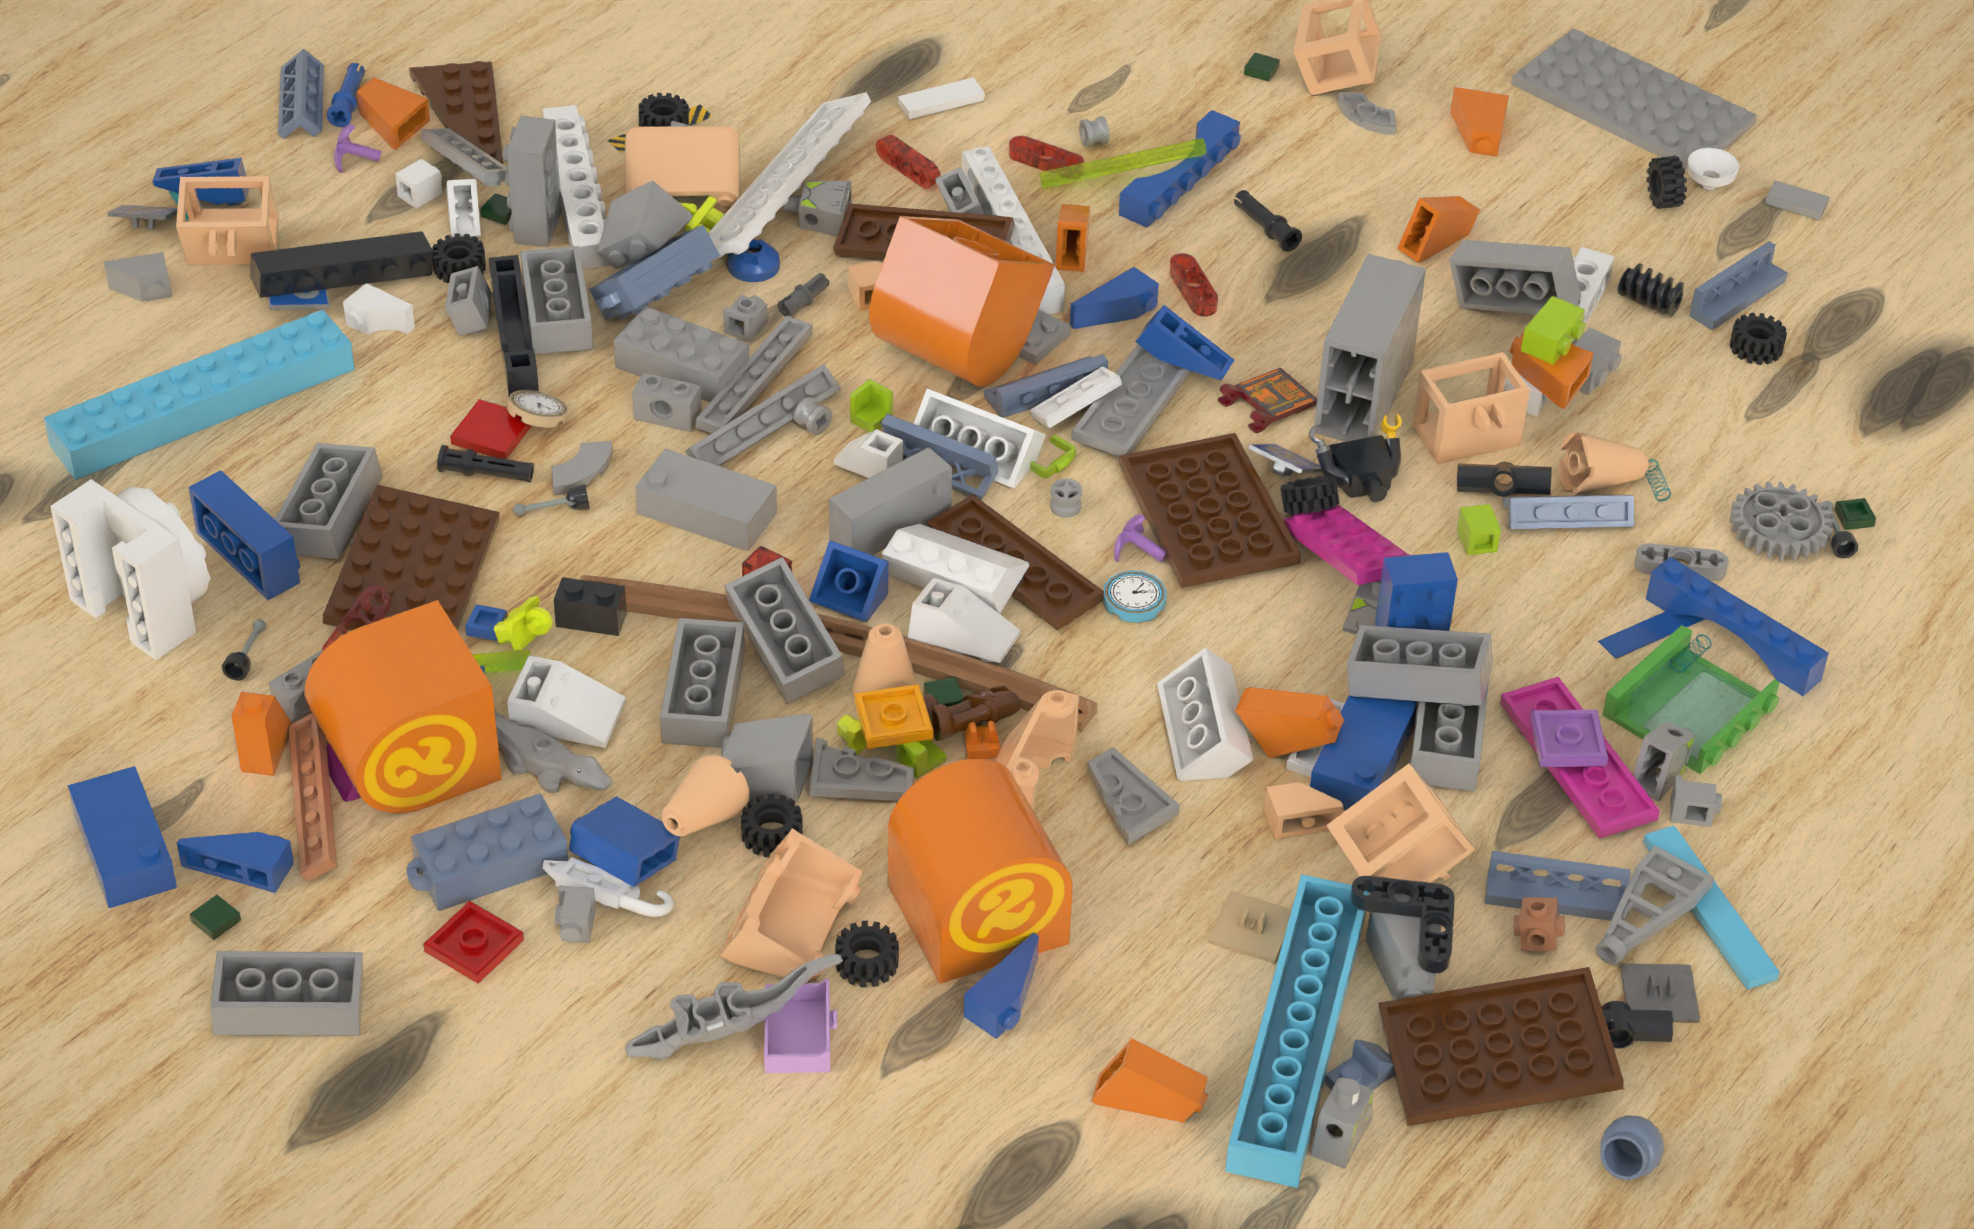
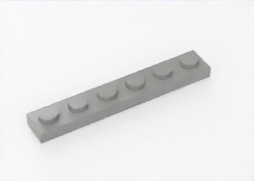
M422 129V141L430 145L433 150L440 152L442 156L452 160V163L462 167V170L471 173L474 178L481 180L484 185L499 186L501 182H505L508 167L451 129Z
M786 316L696 418V428L712 434L744 414L813 334V325Z
M823 364L692 445L685 453L687 456L720 466L792 421L795 409L806 397H813L820 403L841 388L826 365Z

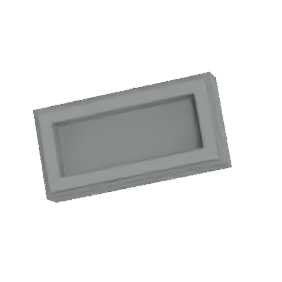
M1775 181L1767 195L1765 204L1820 220L1828 205L1830 196Z

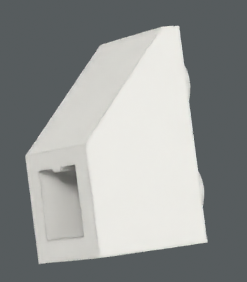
M874 430L850 441L836 456L834 465L870 478L903 461V440L879 430Z

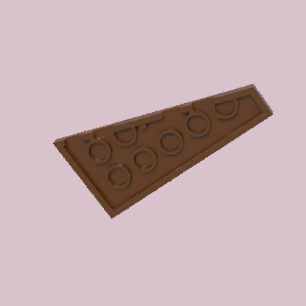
M476 61L463 64L449 63L446 65L409 68L411 79L417 82L422 95H426L431 108L444 127L451 129L503 164L492 61Z

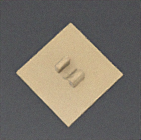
M1231 891L1208 939V943L1275 964L1282 948L1292 910Z

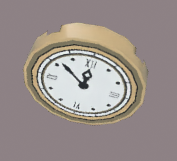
M530 390L515 391L510 394L507 410L511 416L515 417L518 414L522 416L521 421L544 428L556 427L558 422L561 424L566 423L569 410L566 403L559 398L547 393Z

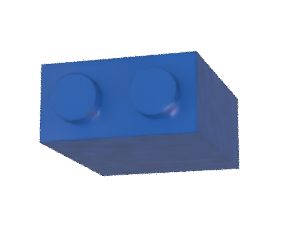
M616 796L573 822L570 829L569 851L635 887L676 860L680 836L670 833L662 821Z

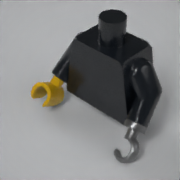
M1396 414L1394 418L1395 426L1393 427L1387 424V416H1384L1380 427L1387 434V439H1384L1383 435L1328 446H1326L1324 439L1319 440L1314 436V431L1317 428L1324 430L1323 426H1313L1309 431V437L1313 443L1318 445V449H1315L1323 477H1335L1337 487L1341 488L1348 497L1356 498L1368 495L1372 502L1382 501L1386 497L1387 491L1391 488V481L1397 476L1401 463L1400 438H1396V432L1402 422L1401 417Z

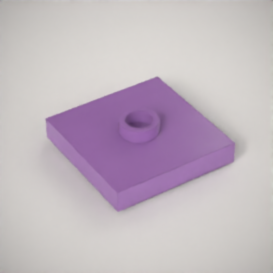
M1597 710L1531 711L1530 721L1540 767L1607 766L1608 755Z

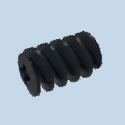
M1641 263L1637 264L1634 269L1627 268L1620 278L1617 289L1618 294L1621 296L1627 294V298L1630 300L1637 299L1639 304H1647L1650 309H1658V312L1661 314L1668 313V316L1671 318L1681 304L1684 283L1680 281L1674 288L1672 287L1674 282L1672 277H1669L1663 283L1664 274L1661 272L1655 278H1652V268H1648L1643 274V265Z

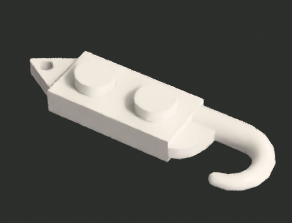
M572 857L569 861H543L542 868L555 880V886L594 888L595 901L600 902L602 905L611 906L616 909L622 907L648 917H661L667 915L673 909L674 901L672 897L662 890L657 891V896L663 899L664 903L655 905L639 899L640 889L637 885L632 887L599 867Z

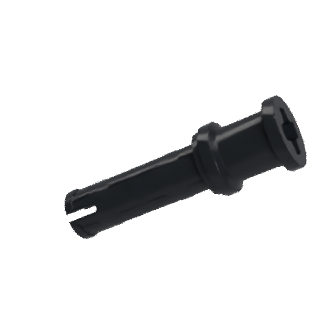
M1242 190L1236 194L1235 197L1240 201L1234 199V204L1264 228L1265 235L1269 239H1275L1283 251H1292L1300 244L1302 232L1298 228L1288 225L1285 217L1274 215L1247 190Z
M443 444L438 454L437 470L442 473L445 470L462 472L467 477L478 473L530 483L534 474V463L477 455L474 449H467V451L449 449L448 445Z

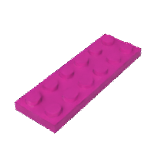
M1340 505L1319 512L1294 514L1293 517L1283 519L1292 537L1356 585L1380 581L1384 558L1409 556L1404 550Z
M1559 676L1503 693L1500 699L1501 706L1536 753L1537 750L1530 721L1531 711L1584 710ZM1605 737L1604 741L1608 755L1607 766L1547 767L1599 839L1656 821L1660 813L1658 807Z

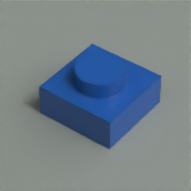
M476 604L465 625L466 635L497 641L494 626L507 618V610Z

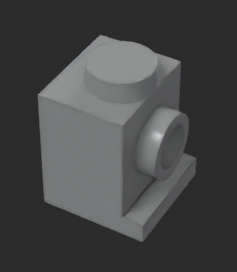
M741 295L730 308L725 307L723 310L724 333L750 342L767 323V304L759 296L747 297ZM742 321L744 322V327L738 324Z
M1675 775L1670 797V822L1711 827L1714 813L1720 814L1722 806V794L1716 793V784L1683 781L1682 775Z
M559 885V905L556 906L555 926H560L561 928L559 933L561 940L590 943L596 913L594 888Z

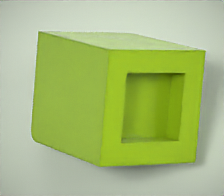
M868 379L851 393L850 422L868 432H872L882 428L881 422L886 414L893 416V392L888 388Z
M1484 504L1460 507L1457 532L1467 556L1497 552L1501 528L1492 506Z
M931 740L896 745V760L902 765L914 768V777L916 779L947 761V755Z

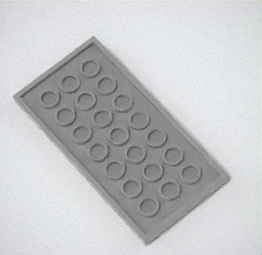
M1576 29L1570 30L1512 76L1511 85L1660 157L1678 156L1680 158L1679 161L1683 163L1682 167L1687 169V161L1692 152L1702 148L1725 150L1755 124L1757 117L1756 114L1741 106L1728 102L1720 96L1711 94L1697 85L1677 78L1673 74L1658 69L1650 63L1641 61L1627 52H1622Z

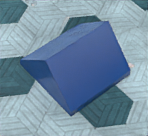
M829 540L809 601L868 622L888 595L889 561Z

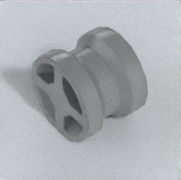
M1097 117L1094 121H1089L1088 119L1080 121L1079 133L1085 148L1093 146L1094 143L1103 145L1109 142V128L1105 117Z
M813 397L803 399L794 412V421L800 426H807V430L814 435L824 432L832 420L831 409L824 405L819 406V402Z
M1068 478L1055 481L1051 487V511L1063 518L1076 516L1081 510V485L1077 481Z

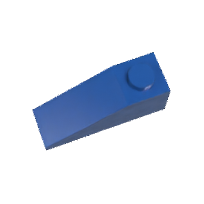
M241 157L157 168L153 178V185L179 193L180 177L247 176ZM250 188L195 189L200 200L217 205L227 204L232 206L246 201Z
M1132 267L1072 302L1070 307L1071 328L1077 329L1140 317L1157 307L1159 283L1136 267Z
M1165 305L1145 325L1135 341L1160 361L1220 381L1225 377L1234 362L1231 356Z
M261 832L181 838L177 842L181 867L276 893L294 864L290 840Z
M1032 933L964 994V1017L996 1039L1006 1030L1013 1029L1020 1019L1038 960L1039 936Z

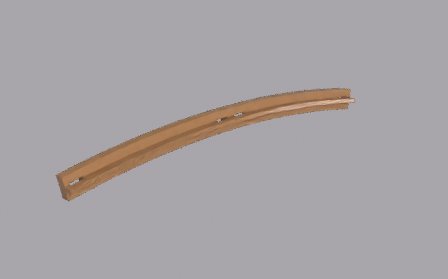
M581 575L580 580L625 586L627 612L675 619L686 618L739 622L729 606L727 595L617 578ZM817 613L825 628L833 631V633H828L840 652L857 657L862 656L869 632L873 627ZM847 635L863 638L864 640L848 637ZM902 635L914 673L936 680L956 677L959 687L973 692L997 686H1006L1018 696L1020 708L1026 711H1030L1040 698L1049 691L1060 690L1069 692L1011 669L982 661L979 658L958 654L957 652L954 653L949 649L916 641L915 639L912 640ZM1079 696L1078 710L1082 711V714L1078 712L1077 731L1082 732L1097 713V702Z

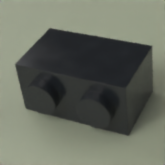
M562 577L554 597L556 627L619 636L627 615L625 586Z

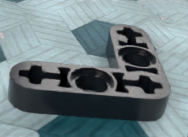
M1361 876L1353 881L1350 900L1357 909L1368 912L1420 917L1419 966L1426 972L1433 974L1441 973L1448 969L1452 954L1455 902L1454 892L1451 888L1438 883L1376 876ZM1363 891L1370 892V895H1364ZM1382 893H1387L1386 898H1382ZM1404 893L1410 896L1411 900L1401 902L1396 900L1393 895ZM1418 897H1423L1422 902H1418ZM1434 899L1441 900V904L1435 903ZM1439 924L1445 928V931L1435 933L1430 931L1427 926ZM1432 946H1439L1438 958L1432 957Z

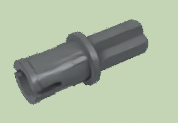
M819 273L804 285L799 284L795 286L794 291L778 302L779 311L784 316L791 317L805 305H811L813 298L829 286V280L823 273Z

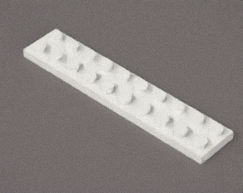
M866 92L824 102L710 230L708 234L720 254L717 258L732 252L737 255L749 248V243L753 238L762 233V228L765 224L775 218V213L778 209L788 203L790 195L802 186L801 183L814 172L815 166L827 157L828 151L840 142V137L852 128L853 122L864 114L865 108L871 103Z

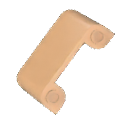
M726 126L635 127L630 129L625 138V194L653 180L670 196H712L717 199L714 208L725 214L740 197V141L738 132Z
M1060 690L1045 693L1008 734L995 759V762L1004 765L1011 771L1033 811L1035 787L1040 776L1039 767L1049 769L1052 760L1064 757V761L1070 762L1076 751L1079 695Z
M791 829L761 868L721 948L719 957L734 965L783 978L799 966L823 957L824 953L820 951L839 910L845 903L851 905L861 890L857 883L863 872L796 830ZM822 971L810 977L807 980V982L810 979L816 981L821 975Z

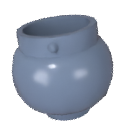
M1626 1115L1615 1119L1605 1129L1601 1139L1600 1154L1605 1169L1611 1175L1623 1180H1632L1650 1174L1660 1164L1664 1153L1663 1137L1659 1129L1650 1120L1641 1116Z

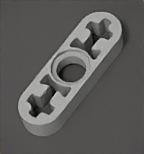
M1647 543L1640 545L1636 551L1634 565L1637 570L1645 574H1651L1654 569L1664 562V559L1667 560L1669 557L1687 561L1689 564L1685 566L1711 581L1724 578L1728 566L1727 556L1718 550Z

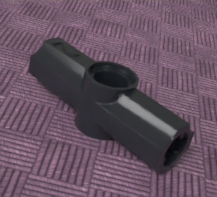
M1506 461L1499 462L1496 465L1458 463L1457 492L1494 493L1501 497H1507L1512 494L1551 495L1552 467L1518 466ZM1500 474H1507L1512 478V481L1508 484H1501L1497 481L1496 477Z
M1610 1001L1601 1006L1614 1049L1628 1047L1634 1041L1672 1042L1673 1014L1670 1010H1632L1623 1001Z

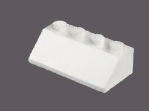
M929 389L925 392L914 421L915 425L995 455L999 472L994 481L1011 488H1015L1028 473L1030 463L1032 461L1036 463L1046 434Z
M922 524L898 529L882 553L883 559L889 561L888 572L890 576L923 588L928 585L932 578L963 585L999 614L1029 567V563L1024 560Z
M1205 647L1157 683L1176 775L1181 781L1229 778L1253 761L1246 726L1235 712L1240 700L1232 666Z

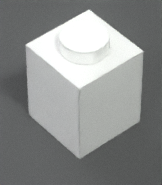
M422 159L395 173L398 197L416 209L442 194V175L440 171Z

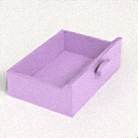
M824 979L820 983L803 984L797 990L795 996L790 998L779 1012H774L765 1017V1073L830 1072V1029H837V1010L830 1011L829 979ZM765 984V988L771 987L775 984Z

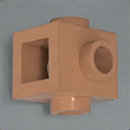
M1523 897L1520 915L1514 916V936H1520L1521 950L1536 952L1557 951L1558 938L1565 936V917L1559 916L1558 898Z

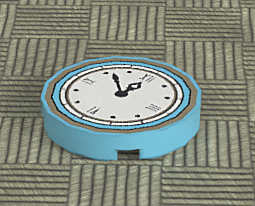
M1135 570L1119 572L1110 577L1104 585L1103 604L1110 614L1114 612L1123 621L1137 623L1149 621L1157 617L1158 612L1164 610L1167 590L1161 580L1147 572Z

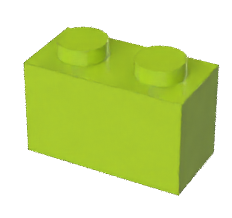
M1552 296L1525 327L1521 351L1554 365L1561 355L1565 356L1568 353L1572 342L1575 339L1579 340L1583 335L1586 323L1583 322L1585 309Z

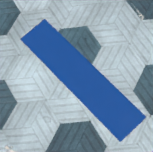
M1665 611L1603 638L1598 642L1616 659L1671 635L1681 625L1687 628L1705 619L1684 614L1671 615Z

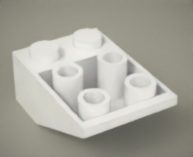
M932 578L912 604L908 638L946 648L954 653L976 656L985 662L1000 663L1020 636V629L963 585Z
M529 655L507 700L509 722H516L519 726L535 728L552 738L606 748L625 705L626 697L561 661Z

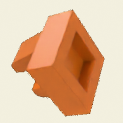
M988 721L987 726H975V722L969 723L967 729L963 730L967 759H993L997 757L1001 747L997 727L993 721Z

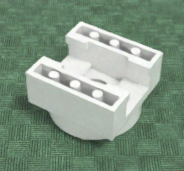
M91 479L50 506L70 601L97 618L106 612V605L121 595L124 596L129 613L126 622L130 642L155 660L160 659L196 633L191 603L203 596L208 589L211 578L204 560L207 555L203 546L196 542L187 526L180 519V513L172 503L166 504L149 488L130 487L118 495H114Z

